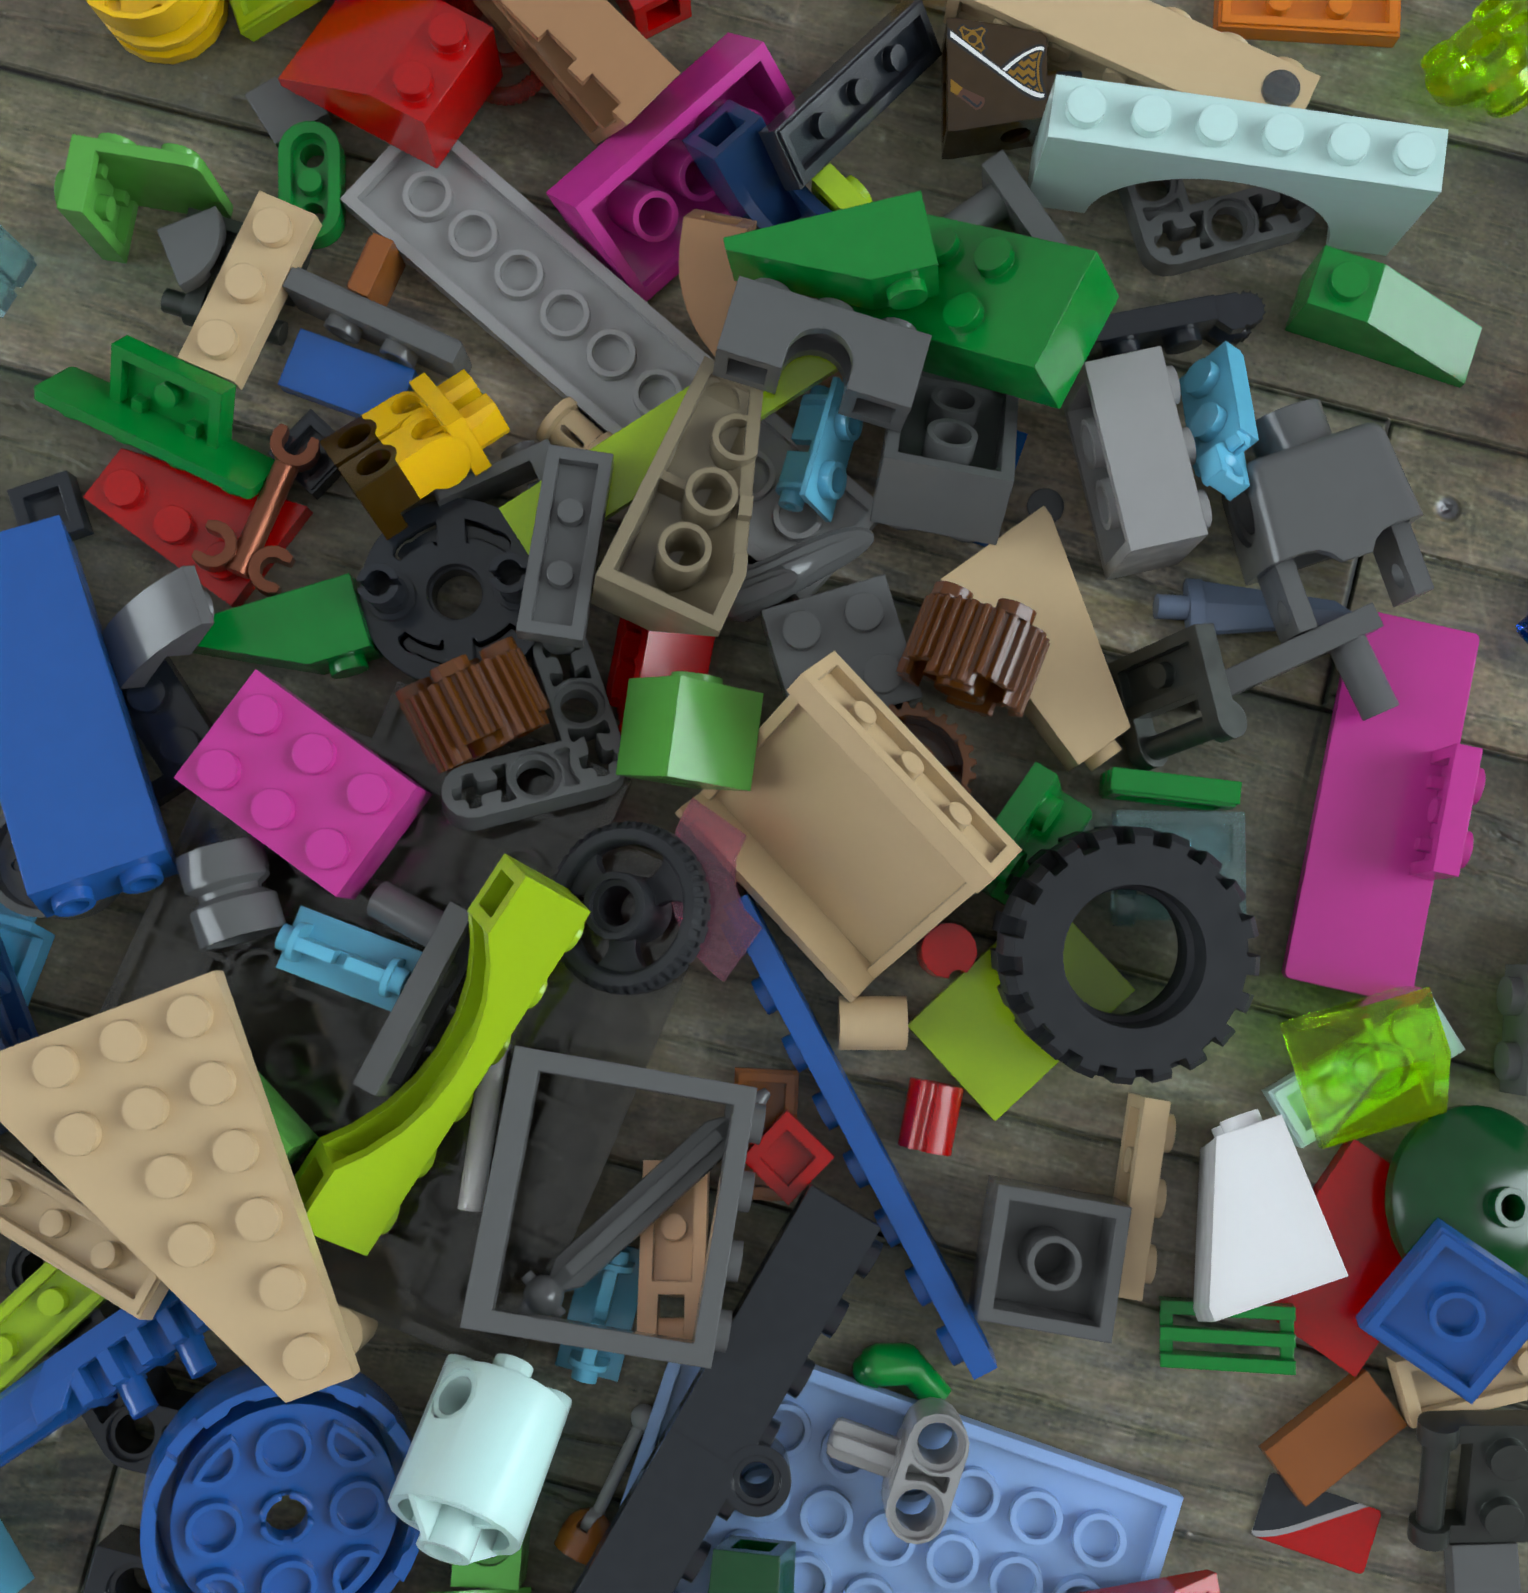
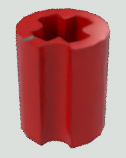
M954 923L937 925L920 939L916 946L917 961L921 968L929 975L938 978L949 979L953 971L967 973L973 966L977 955L976 942L971 933L963 926Z
M910 1077L897 1145L925 1153L951 1156L964 1088L943 1082Z

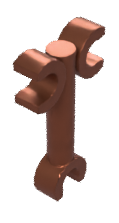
M282 423L273 430L270 437V447L275 461L239 539L237 540L234 531L226 523L219 520H208L205 526L208 533L225 540V547L218 555L210 556L201 551L194 550L191 556L195 563L206 571L222 572L228 570L240 577L250 578L254 587L267 597L281 594L282 590L276 583L263 578L262 572L265 566L269 563L277 562L286 567L293 568L295 560L288 550L279 546L264 547L297 473L310 470L317 464L320 458V443L314 437H311L303 453L299 455L287 453L284 450V446L288 441L290 432L288 426Z

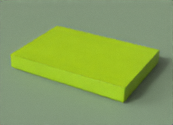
M1072 922L1067 932L1063 951L1066 978L1072 989L1084 1002L1095 1009L1111 1013L1135 989ZM997 940L975 960L967 973L959 974L908 1022V1028L993 1121L1000 1118L1059 1062V1060H1055L1025 1035L1014 1022L1015 1017L1011 1010L1003 1004L996 987L1000 984L998 971L992 968L990 948H996Z

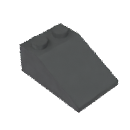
M922 371L911 410L900 433L885 428L870 521L887 524L897 530H918L950 536L960 542L970 543L976 541L996 545L1014 484L1019 398Z

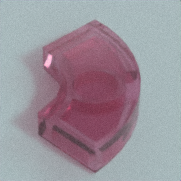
M692 798L679 821L675 835L687 844L697 856V860L701 863L706 874L705 879L709 883L711 899H709L711 917L707 923L709 928L704 943L700 945L701 950L697 957L714 975L725 982L763 929L745 910L736 886L737 859L747 839V835ZM678 901L671 902L680 928L683 903Z

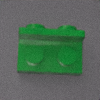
M1035 762L995 820L1022 849L1006 868L981 890L1004 906L1009 898V895L1004 893L1014 876L1021 877L1030 867L1027 863L1028 859L1040 849L1048 850L1058 844V838L1075 831L1083 832L1092 819L1091 809L1061 790L1058 775L1038 762Z

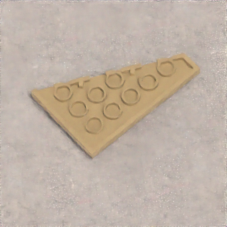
M223 970L211 971L0 1051V1122L285 1403L353 1378L360 1372L350 1338Z

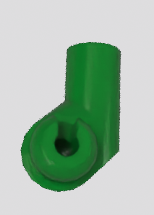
M907 1342L874 1343L863 1349L861 1355L855 1358L852 1365L854 1379L869 1387L906 1385L918 1400L928 1397L945 1400L951 1392L950 1386L919 1349Z

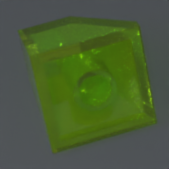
M1400 986L1279 1022L1319 1148L1325 1149L1447 1112L1451 1050L1430 987Z

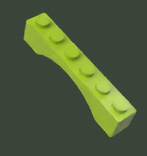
M505 853L467 910L470 946L466 979L456 1011L439 1044L416 1074L388 1100L355 1122L320 1137L294 1176L313 1234L316 1237L367 1256L380 1235L386 1234L392 1228L398 1217L400 1204L415 1181L426 1175L430 1170L436 1157L437 1148L453 1123L465 1116L471 1106L474 1091L490 1066L497 1064L503 1058L509 1047L511 1034L526 1011L534 1007L542 998L547 987L548 977L563 954L570 951L582 936L584 922L591 911L568 888Z

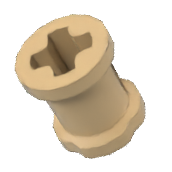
M567 397L554 406L546 415L537 430L536 439L539 442L548 439L551 445L590 450L613 434L610 431L604 433L579 411L577 402L573 398ZM573 432L579 439H581L584 442V445L581 444L575 437H573L571 433Z

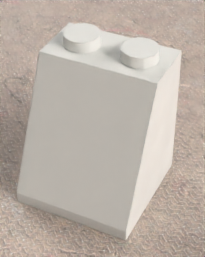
M1255 1109L1220 1122V1126L1211 1129L1214 1139L1200 1149L1193 1297V1309L1198 1322H1216L1348 1277L1344 1263L1282 1114L1262 1120L1259 1110Z

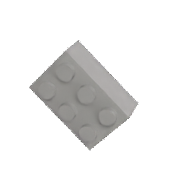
M1161 346L1084 362L1062 404L1105 580L1178 565L1208 535L1207 528L1212 523V511L1208 495L1204 489L1197 490L1191 467L1196 462L1194 438L1188 427H1181L1176 404L1180 402L1181 396L1179 378L1172 365L1166 366Z

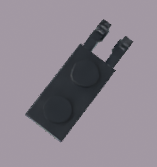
M1243 290L1241 294L1237 292L1216 296L1213 294L1112 313L1109 315L1085 362L1156 346L1164 348L1166 354H1180L1199 347L1202 344V340L1208 341L1215 347H1219L1225 341L1237 345L1239 342L1243 343L1252 333V328L1254 329L1263 320L1262 316L1266 313L1264 311L1266 305L1262 303L1263 298L1257 296L1258 293L1253 294L1251 291L1244 292Z

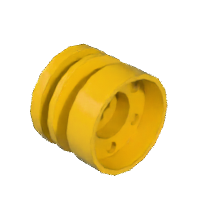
M85 0L126 51L147 62L172 65L198 57L216 42L227 21L229 0Z

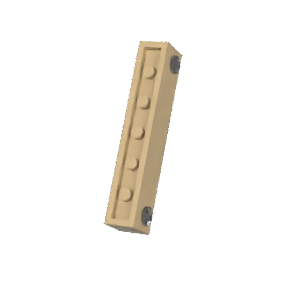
M947 0L943 23H946L947 18H961L1041 32L1047 38V69L1081 70L1082 78L1306 109L1321 77L1306 70L1302 64L1292 58L1276 57L1249 45L1238 34L1220 32L1193 20L1189 14L1179 8L1163 7L1150 0Z

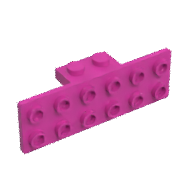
M1378 612L1384 626L1366 637L1400 705L1362 721L1341 676L1339 678L1282 966V975L1285 978L1393 1003L1408 1004L1412 999L1434 880L1459 877L1460 869L1467 865L1473 850V834L1471 831H1468L1472 806L1476 805L1480 800L1485 786V771L1483 768H1480L1483 749L1460 744L1480 638L1475 633Z

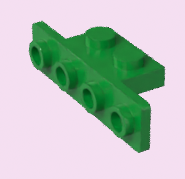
M129 335L111 343L110 383L77 367H68L34 386V399L59 411L63 416L78 420L112 436L120 443L134 446L166 461L171 467L185 470L221 487L222 490L232 495L251 499L259 494L275 461L271 457L232 440L236 395L235 384Z

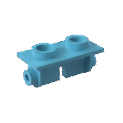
M833 377L830 388L816 385L811 388L810 394L802 396L791 440L796 445H809L810 448L808 452L787 451L779 482L775 489L776 493L780 496L778 505L783 509L801 512L804 503H807L825 522L832 521L837 500L844 494L847 483L846 468L853 443L859 438L863 428V421L838 414L844 393V383L839 377Z
M300 906L293 926L285 923L281 927L275 941V948L282 951L276 968L388 1011H392L423 953L415 948L305 906Z
M627 1246L584 1287L575 1289L567 1320L632 1330L638 1305L640 1249ZM560 1344L555 1365L571 1369V1378L582 1383L596 1384L598 1377L618 1382L625 1355Z

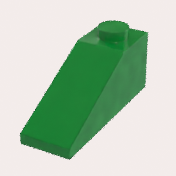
M921 191L723 238L734 281H738L739 276L752 280L770 278L783 283L791 292L819 299L835 298L848 305L872 310L886 307L896 310L910 309L922 304L929 297L939 295L938 261Z
M1328 245L1323 247L1303 273L1285 327V331L1459 388L1465 384L1482 330L1480 325L1388 265Z
M350 573L215 613L213 626L193 651L194 654L321 675L330 673L333 679H342L361 674L369 669L367 662L384 657L374 644L368 631L360 603V594L357 588H360V583Z

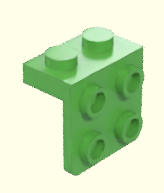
M100 133L98 138L72 134L65 169H61L58 172L54 184L57 209L103 260L126 264L139 206L187 214L189 207L204 211L216 206L222 217L229 219L232 217L234 207L206 163L192 149L173 143H165L161 145V149L136 145L130 139L113 133Z

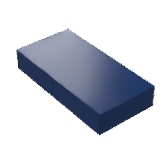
M300 328L278 381V386L286 393L358 418L398 393L414 391L409 382L419 375L415 369Z

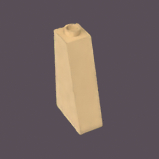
M1042 506L1000 536L996 545L989 544L941 578L940 581H949L968 589L973 593V599H977L983 604L989 603L995 607L998 599L1006 598L1018 601L1035 610L1037 614L1033 626L1040 628L1047 634L1046 638L1050 640V646L1024 713L1068 772L1082 762L1086 764L1090 771H1093L1122 750L1115 738L1127 731L1131 726L1052 515L1045 506Z

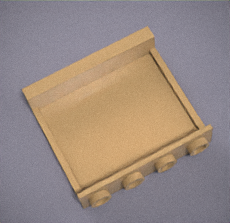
M833 651L800 674L786 690L790 695L759 728L751 791L703 789L698 795L681 806L675 814L729 871L738 884L753 897L778 924L780 929L815 964L825 978L851 1003L877 976L975 892L978 894L990 884L1022 849L851 667Z

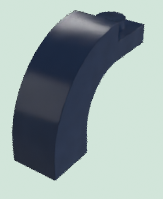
M730 99L682 140L700 172L732 216L756 220V230L833 212L817 199L806 186L801 190L785 191L759 135V132L767 126L762 116Z

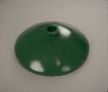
M1458 1105L1447 1107L1428 1115L1406 1134L1392 1158L1385 1187L1387 1223L1392 1240L1402 1260L1438 1217L1528 1278V1126L1513 1115L1492 1107ZM1503 1199L1505 1200L1506 1205L1504 1215L1501 1210V1204Z

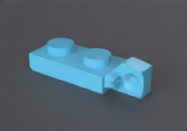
M1225 341L1208 356L1196 361L1186 374L1179 379L1186 427L1191 430L1196 447V462L1192 466L1197 477H1201L1202 483L1206 487H1213L1224 494L1225 499L1231 501L1250 487L1244 451L1255 444L1259 438L1244 355L1239 349Z

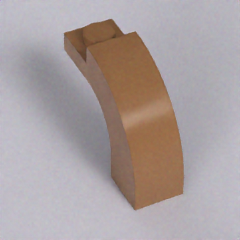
M694 209L683 217L679 248V279L690 319L702 341L712 354L716 356L719 339L737 281L733 279L723 238L756 230L757 221ZM838 371L818 385L830 388L833 377H839L842 382L843 378Z

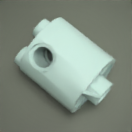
M450 1354L444 1362L388 1498L391 1511L403 1522L420 1531L416 1542L417 1547L435 1559L463 1566L499 1555H513L521 1548L572 1405V1399L565 1393L545 1387L532 1379L531 1376L534 1369L525 1360L509 1354H497L491 1364L475 1361L463 1355Z

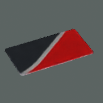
M1271 1473L1266 1483L1252 1534L1257 1538L1362 1574L1371 1551L1381 1512L1327 1491L1305 1507L1297 1500L1280 1475Z

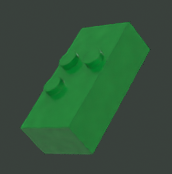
M927 214L938 261L939 295L929 297L922 304L904 310H896L891 307L872 310L850 306L855 312L878 319L886 317L903 319L911 323L917 331L932 335L922 369L924 372L1060 409L1119 298L1098 252Z

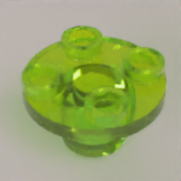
M1484 0L1473 11L1472 20L1462 26L1448 40L1441 41L1428 50L1422 58L1420 66L1426 73V89L1439 105L1455 107L1475 102L1473 108H1484L1491 117L1504 118L1528 106V0Z

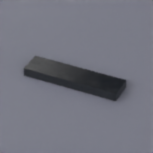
M903 0L759 132L785 191L801 190L942 55L922 0Z

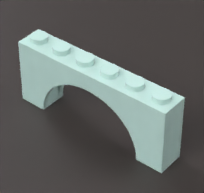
M1056 74L1033 144L1027 185L1042 207L1085 213L1094 201L1109 192L1150 181L1209 179L1249 184L1293 197L1317 211L1328 224L1326 245L1341 250L1386 256L1441 193L1448 129Z

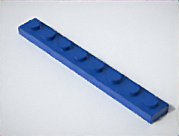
M746 894L723 906L730 919L722 923L721 927L730 946L738 958L748 953L760 975L751 981L759 1001L768 1015L779 1011L790 1034L781 1038L787 1054L799 1073L807 1068L810 1069L821 1090L812 1095V1099L829 1131L840 1126L851 1147L850 1150L842 1154L851 1175L860 1189L869 1184L872 1186L882 1205V1208L874 1211L873 1214L878 1225L881 1227L885 1239L891 1248L902 1243L913 1264L912 1267L904 1270L915 1296L922 1307L933 1302L945 1324L937 1328L936 1333L953 1366L965 1362L974 1380L998 1368L993 1349L970 1309L752 896Z

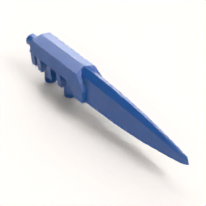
M170 1289L152 1320H139L123 1309L118 1310L0 1393V1468L63 1425L70 1424L91 1408L108 1406L119 1398L118 1392L133 1420L149 1414L159 1404L146 1381L148 1378L146 1373L156 1366H166L176 1359L174 1354L178 1352L191 1379L199 1378L216 1367L217 1362L207 1346L203 1333L211 1329Z

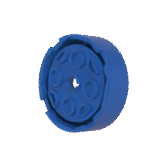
M247 1365L227 1372L206 1385L170 1421L155 1447L146 1472L141 1510L140 1549L143 1568L152 1593H390L399 1580L404 1582L419 1552L416 1542L420 1531L403 1522L394 1514L388 1504V1498L413 1440L406 1420L398 1406L377 1383L361 1372L353 1378L287 1403ZM289 1495L290 1499L297 1500L306 1507V1514L302 1521L295 1527L287 1530L276 1529L266 1520L270 1508L281 1501L282 1496Z

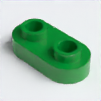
M303 121L291 126L283 134L279 142L278 199L313 214H324V219L321 222L322 227L312 245V249H322L336 242L345 228L346 209L340 198L346 192V159L337 136L328 126L317 121ZM313 156H324V160L319 166L313 168L306 166L308 160Z

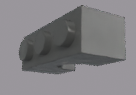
M739 276L717 346L713 375L775 394L780 376L784 368L791 361L807 355L819 356L834 364L843 378L844 393L838 414L900 433L913 404L932 335L917 331L911 323L903 319L894 317L878 319L855 312L850 305L835 298H820L816 300L791 292L786 285L774 279L757 278L752 280Z

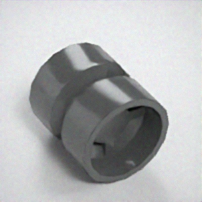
M242 837L214 843L175 858L182 889L186 895L198 899L200 903L190 913L199 951L217 950L256 940L279 932L285 924L277 891L264 888L261 885L270 875V865L264 844L255 837Z

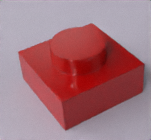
M786 1108L763 1132L760 1144H752L747 1149L745 1163L789 1206L832 1161L834 1155Z

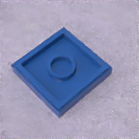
M1437 1217L1355 1317L1359 1328L1467 1402L1473 1404L1528 1340V1278Z

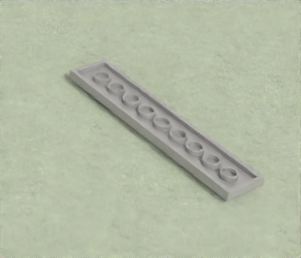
M457 140L437 169L390 145L340 198L345 209L372 233L374 232L393 240L404 261L563 399L567 397L573 398L577 402L579 411L604 433L610 431L612 434H615L688 387L704 356L711 358L459 140ZM775 412L760 423L752 494L754 496L747 548L748 560L756 563L831 530L846 527H863L872 531L878 524L870 521L873 497L848 475L844 494L837 500L831 522H825L807 503H804L801 512L788 511L778 505L780 496L776 493L775 489L779 482L787 451L808 452L810 446L796 445L791 440L794 429ZM833 573L791 597L798 600L814 595Z

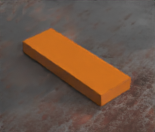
M1214 0L1213 29L1220 32H1232L1244 39L1393 48L1400 38L1401 0Z

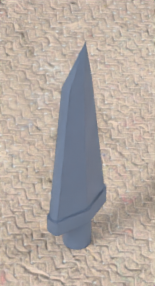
M1186 578L1183 583V595L1156 594L1153 600L1154 619L1184 620L1185 628L1193 624L1214 623L1216 635L1276 631L1262 591L1259 589ZM1308 597L1318 627L1352 612L1334 600Z

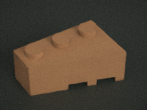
M472 0L595 145L626 127L680 74L607 0Z

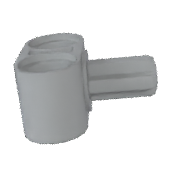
M928 1397L918 1400L908 1409L896 1436L843 1417L837 1418L828 1437L826 1453L831 1458L883 1476L881 1496L888 1526L896 1537L906 1543L922 1544L938 1536L946 1524L968 1457L970 1443L960 1415L953 1405L942 1398ZM936 1422L945 1423L953 1429L949 1442L942 1448L935 1450L926 1449L918 1443V1437L922 1429L929 1424ZM919 1489L930 1494L931 1499L927 1508L920 1513L913 1515L905 1514L896 1507L898 1499L906 1491Z

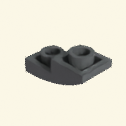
M181 566L147 587L126 604L102 631L101 634L120 689L145 687L167 656L191 655L213 626V602L209 593L202 589L195 566Z

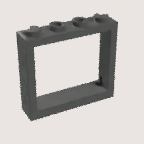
M515 1046L460 1328L711 1369L714 1351L725 1353L729 1342L732 1311L721 1309L726 1281L737 1283L741 1269L744 1241L733 1239L737 1211L748 1213L753 1196L755 1172L744 1171L748 1143L760 1144L765 1123L766 1105L755 1103L758 1088ZM540 1073L731 1106L692 1340L495 1308Z

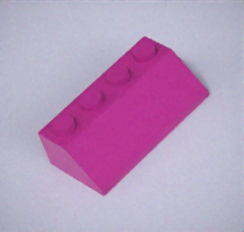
M728 32L674 79L626 127L608 137L546 192L579 242L592 256L646 302L679 274V248L683 217L694 209L731 215L700 172L682 140L728 99L762 116L766 125L795 100L794 95L763 41Z

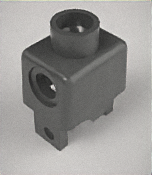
M1318 399L1293 403L1255 420L1259 440L1251 447L1256 459L1246 464L1250 487L1231 501L1225 499V495L1222 494V504L1245 586L1259 583L1281 644L1318 627L1298 573L1299 569L1332 558L1342 563L1373 552L1393 608L1409 603L1434 589L1411 526L1413 522L1423 516V513L1391 442L1381 425L1375 422L1364 423L1332 434L1322 404Z

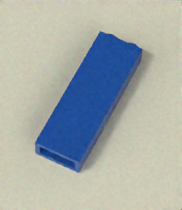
M60 515L0 532V803L27 896L46 918L53 915L59 917L79 915L92 909L98 900L122 892L127 894L147 892L161 885L164 878L178 874L175 855L122 690L119 688L101 634L103 630L76 546Z

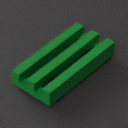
M1112 767L1110 770H1106L1105 773H1101L1099 796H1102V799L1221 813L1233 809L1240 804L1242 782Z
M1159 1296L1160 1367L1296 1375V1361L1294 1359V1348H1296V1334L1294 1333L1296 1307L1293 1303H1268L1230 1316L1232 1318L1279 1320V1331L1173 1325V1314L1195 1315L1193 1298ZM1173 1341L1279 1347V1355L1173 1349Z

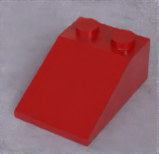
M336 0L278 79L282 87L437 169L503 77L494 28L442 0Z

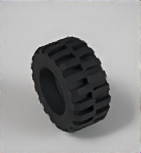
M1098 826L1094 827L1093 830L1075 831L1058 838V844L1048 850L1040 849L1027 860L1030 867L1021 877L1014 876L1004 891V893L1009 895L1003 912L996 910L992 929L998 932L996 948H990L992 968L998 971L1000 984L996 987L1003 1004L1013 1013L1015 1017L1014 1022L1026 1036L1055 1060H1059L1073 1071L1089 1078L1097 1075L1104 1077L1114 1084L1132 1085L1136 1077H1144L1149 1082L1155 1083L1172 1079L1171 1068L1182 1065L1190 1071L1207 1061V1056L1203 1049L1208 1044L1214 1042L1223 1047L1236 1031L1227 1024L1228 1020L1235 1010L1247 1014L1254 995L1244 992L1243 988L1246 975L1259 976L1261 955L1250 953L1248 948V939L1259 936L1255 916L1242 913L1239 903L1245 900L1246 895L1237 880L1224 878L1220 873L1223 864L1208 851L1196 850L1190 846V840L1174 833L1160 832L1147 827ZM1129 889L1145 893L1165 907L1175 927L1178 953L1171 978L1164 989L1152 1001L1134 1011L1115 1014L1091 1007L1075 993L1066 978L1063 951L1071 923L1090 900L1097 895L1112 890Z

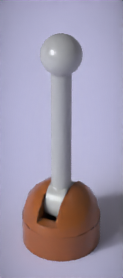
M639 1404L632 1410V1427L592 1508H579L571 1513L562 1524L554 1541V1545L562 1553L579 1563L587 1564L610 1525V1521L604 1513L646 1429L652 1406L649 1404Z

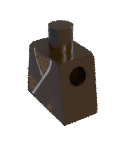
M947 18L941 48L942 159H956L999 152L1002 149L1006 151L1033 146L1056 74L1082 78L1081 70H1047V38L1041 32L961 18Z

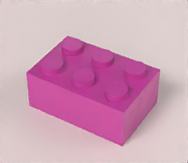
M256 669L174 776L175 780L335 897L352 900L356 899L433 795L280 683Z

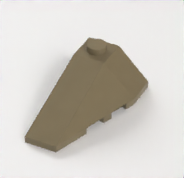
M704 356L595 575L591 604L649 631L718 637L747 574V548L754 496L752 494L755 462L758 454L763 390L714 376L715 360Z

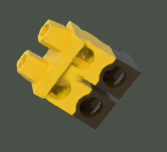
M465 369L438 386L424 372L409 382L414 391H403L390 397L319 441L387 541L408 527V524L400 514L435 489H449L458 485L467 476L469 470L477 476L490 468L492 465L483 449L510 432V428L494 401L486 393L482 395L480 389Z

